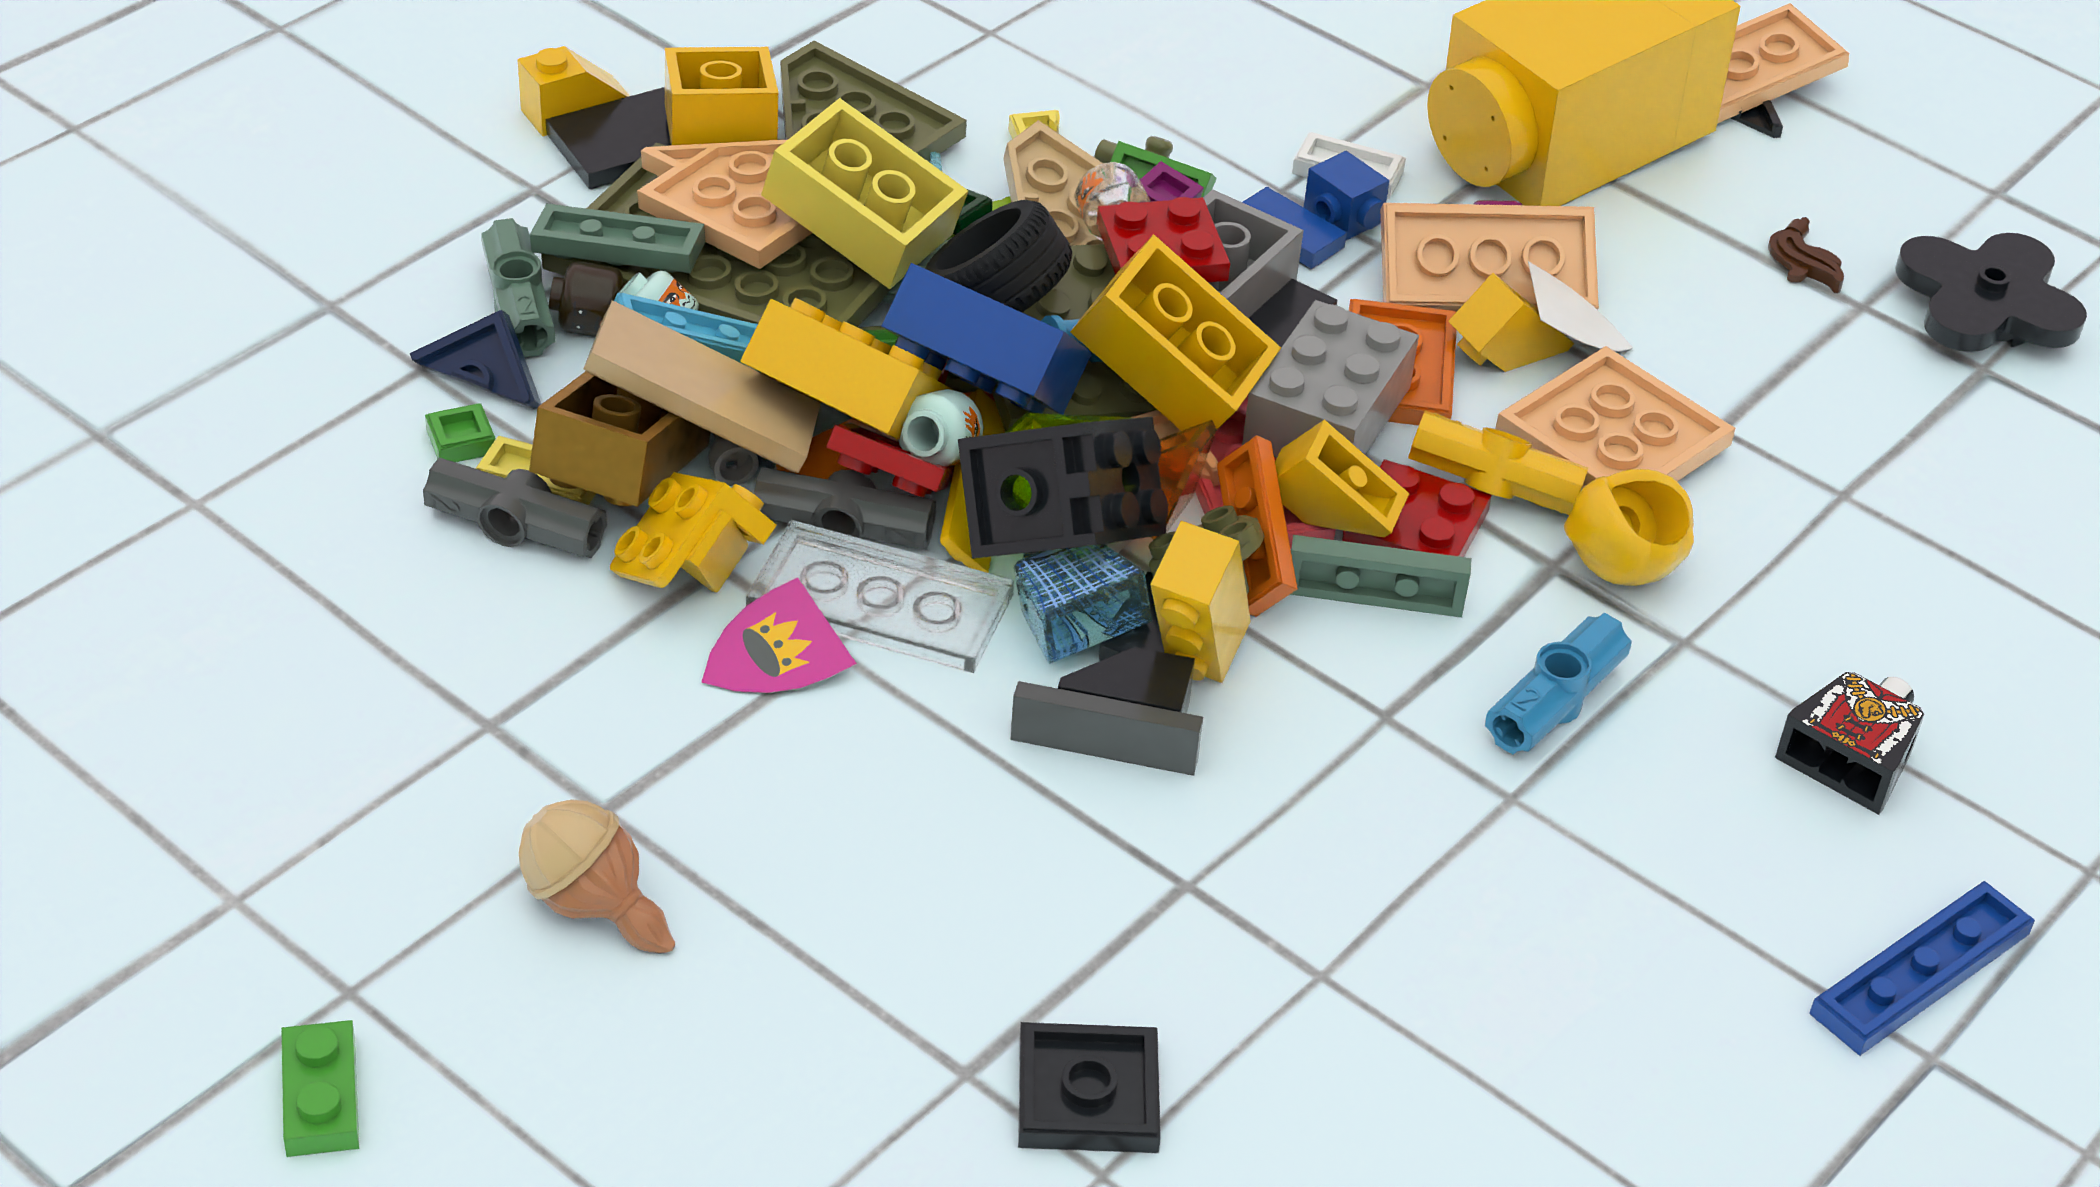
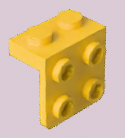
M673 472L670 477L662 480L654 488L648 500L650 507L639 523L628 529L618 540L614 549L616 556L610 564V570L619 577L664 588L676 575L720 509L733 518L747 541L764 545L777 524L760 511L764 503L746 488L734 484L731 488L725 482Z

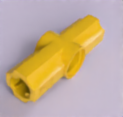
M1426 410L1418 426L1408 456L1409 459L1465 478L1464 482L1485 493L1507 499H1512L1513 496H1516L1541 507L1556 510L1561 514L1567 515L1572 511L1588 471V467L1531 448L1532 444L1513 434L1488 427H1483L1480 430Z

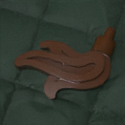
M1807 217L1794 219L1784 230L1777 231L1771 235L1768 250L1777 262L1789 270L1788 281L1802 282L1806 277H1809L1829 286L1834 293L1841 291L1844 281V273L1841 269L1842 261L1832 252L1804 242L1803 239L1809 233L1808 225L1810 221Z

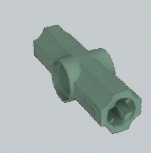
M513 218L494 220L493 225L487 231L481 233V242L493 288L495 312L502 309L510 316L524 357L542 355L545 348L555 343V329L542 283L541 261L538 256L531 252L528 227L520 226Z

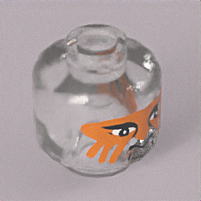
M1116 162L1100 164L1090 169L1080 179L1075 190L1076 206L1086 227L1092 235L1101 241L1103 240L1096 224L1098 206L1117 205L1128 201L1137 203L1151 202L1137 173L1127 165Z

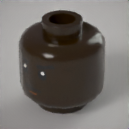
M576 261L567 267L564 278L553 276L548 306L550 310L559 311L558 322L564 331L596 337L611 301H614L616 294L620 292L626 283H623V275L615 267Z

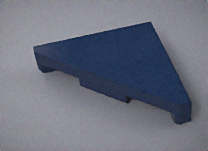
M502 309L410 353L412 361L424 368L532 409H537L541 405L510 316Z

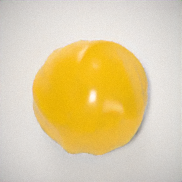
M1630 469L1607 477H1598L1583 487L1564 524V531L1572 541L1581 560L1598 577L1612 584L1639 586L1663 579L1688 557L1694 543L1693 508L1687 492L1673 477L1656 470Z

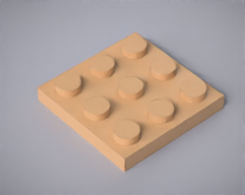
M1605 346L1498 413L1495 429L1527 440L1532 444L1531 448L1588 467L1582 486L1583 489V487L1598 477H1607L1630 469L1656 470L1673 477L1678 482L1731 446L1736 428Z

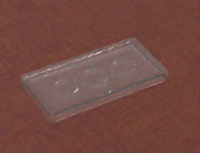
M790 520L748 590L746 606L772 589L798 577L837 636L974 673L1013 597L1014 580Z

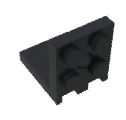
M1153 417L1075 423L958 439L972 559L1100 545L1160 536L1166 533L1165 521L1168 515V502L1165 493L1161 489L1158 465L1161 456V443L1157 432L1154 430ZM1019 476L1024 477L1031 487V500L1026 508L1019 506L1013 496V486Z

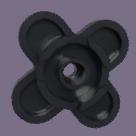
M2000 233L1988 238L1977 250H1970L1950 240L1935 236L1914 237L1904 242L1901 246L1895 266L1896 274L1906 286L1931 298L1924 319L1925 330L1936 342L1948 348L1974 352L1989 348L1995 341L2011 340V347L2019 346L2026 341L2048 348L2067 347L2074 344L2080 338L2087 318L2086 309L2077 298L2047 284L2055 264V257L2044 243L2033 237L2019 233Z

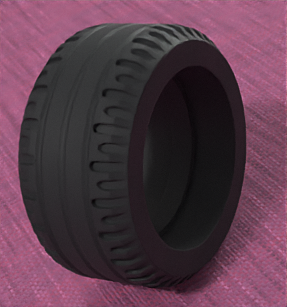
M1019 200L989 212L961 230L933 255L925 269L1017 311L1024 312L1050 292L1064 277L1070 267L1072 249L1048 210L1041 203Z

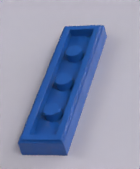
M1983 881L1817 996L1813 1001L1809 1014L1861 1056L2026 938L2031 932L2035 919L1986 881Z

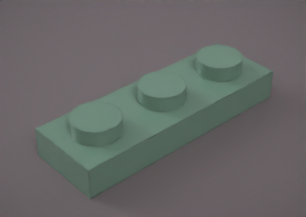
M546 203L530 232L531 252L554 255L563 259L579 258L607 262L617 266L632 265L660 269L661 271L671 273H691L705 244V228L702 223Z
M1293 535L1291 555L1298 589L1290 595L1462 618L1471 575L1472 558Z

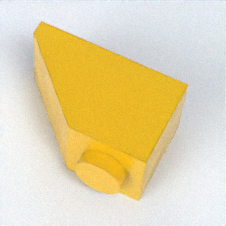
M565 46L546 48L537 54L517 59L521 111L542 137L547 136L546 119L630 96L613 75Z
M1494 273L1483 282L1448 321L1463 336L1457 345L1472 360L1481 366L1488 359L1504 372L1567 352L1575 344L1567 335L1541 321L1538 308Z
M1325 419L1284 446L1275 461L1282 504L1305 524L1386 537L1392 533L1409 495L1403 487Z

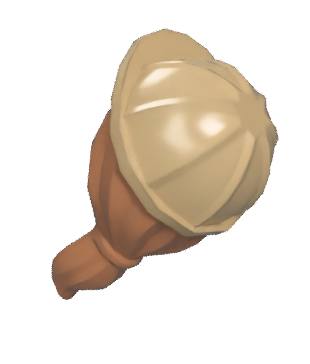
M571 799L546 805L537 814L533 815L532 819L523 828L519 847V863L527 883V889L537 900L541 899L555 913L572 919L607 918L615 922L622 936L630 945L639 950L653 953L673 951L675 940L671 935L663 910L645 897L638 888L639 853L631 835L619 823V817L614 812L605 810L588 801Z

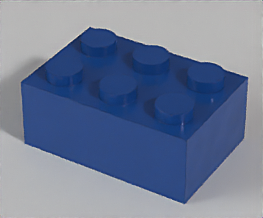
M913 263L910 264L881 327L898 337L895 346L914 354L941 371L944 368V370L960 377V380L989 394H992L995 385H997L996 394L1010 400V403L1039 417H1042L1045 408L1061 415L1064 414L1092 355L1088 349L1064 331Z

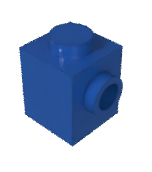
M1346 150L1309 168L1304 208L1347 232V241L1381 224L1380 209L1383 203L1387 201L1390 180Z

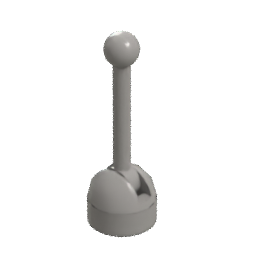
M713 433L716 441L710 447L708 458L710 467L717 480L733 486L734 484H743L751 479L758 469L759 460L757 455ZM726 462H734V465L726 466Z

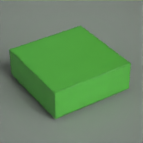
M481 403L425 414L426 430L437 459L440 457L453 462H460L484 457L496 440Z

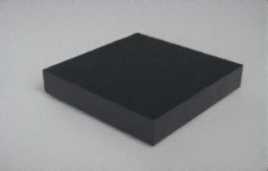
M1021 1022L1019 1036L1018 1148L1159 1153L1161 1137L1157 1027Z

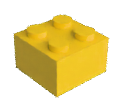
M768 46L665 48V110L671 145L778 140L779 93Z

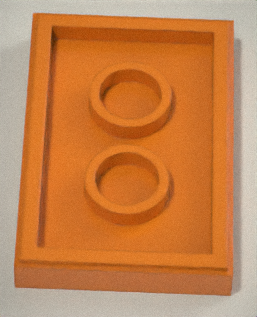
M1350 299L1348 311L1379 322L1391 323L1400 329L1419 335L1411 386L1388 422L1419 425L1425 410L1451 419L1456 329L1448 321L1456 312Z

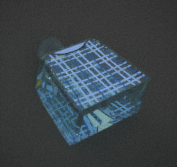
M1105 544L1024 553L1023 559L1017 561L1013 567L1022 613L1049 664L1152 622L1145 572Z

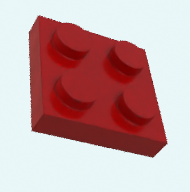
M1178 197L1172 200L1141 203L1128 201L1117 205L1098 206L1096 224L1115 275L1154 234L1207 282L1228 281L1230 261L1203 197Z
M853 423L835 425L826 448L840 453L837 463L866 475H870L871 472L878 473V470L881 469L895 475L892 481L893 486L920 497H925L926 494L931 495L932 491L938 492L946 489L952 481L955 464L945 467L924 461L903 450L898 441Z
M1384 459L1380 468L1409 493L1392 533L1386 537H1378L1343 531L1342 541L1464 557L1489 512L1492 495L1470 488L1465 484L1455 483L1416 470L1410 466Z

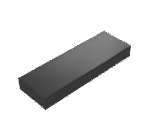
M1018 681L1013 695L1010 740L1194 776L1199 757L1203 717Z

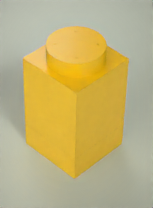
M1484 0L1459 11L1452 16L1446 70L1433 80L1428 94V119L1436 145L1449 166L1461 178L1473 185L1480 187L1498 185L1525 206H1561L1716 131L1741 6L1733 0Z

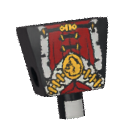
M1845 672L1791 710L1787 715L1775 758L1879 815L1883 811L1911 755L1925 714L1921 707L1913 704L1914 692L1903 679L1891 676L1885 678L1877 685L1855 672Z

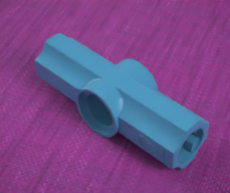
M1606 613L1598 617L1588 616L1562 642L1548 643L1541 647L1537 653L1534 668L1487 712L1485 727L1493 735L1495 745L1512 755L1522 750L1529 752L1557 724L1568 723L1576 719L1582 710L1584 698L1630 652L1632 640L1623 630L1622 622Z

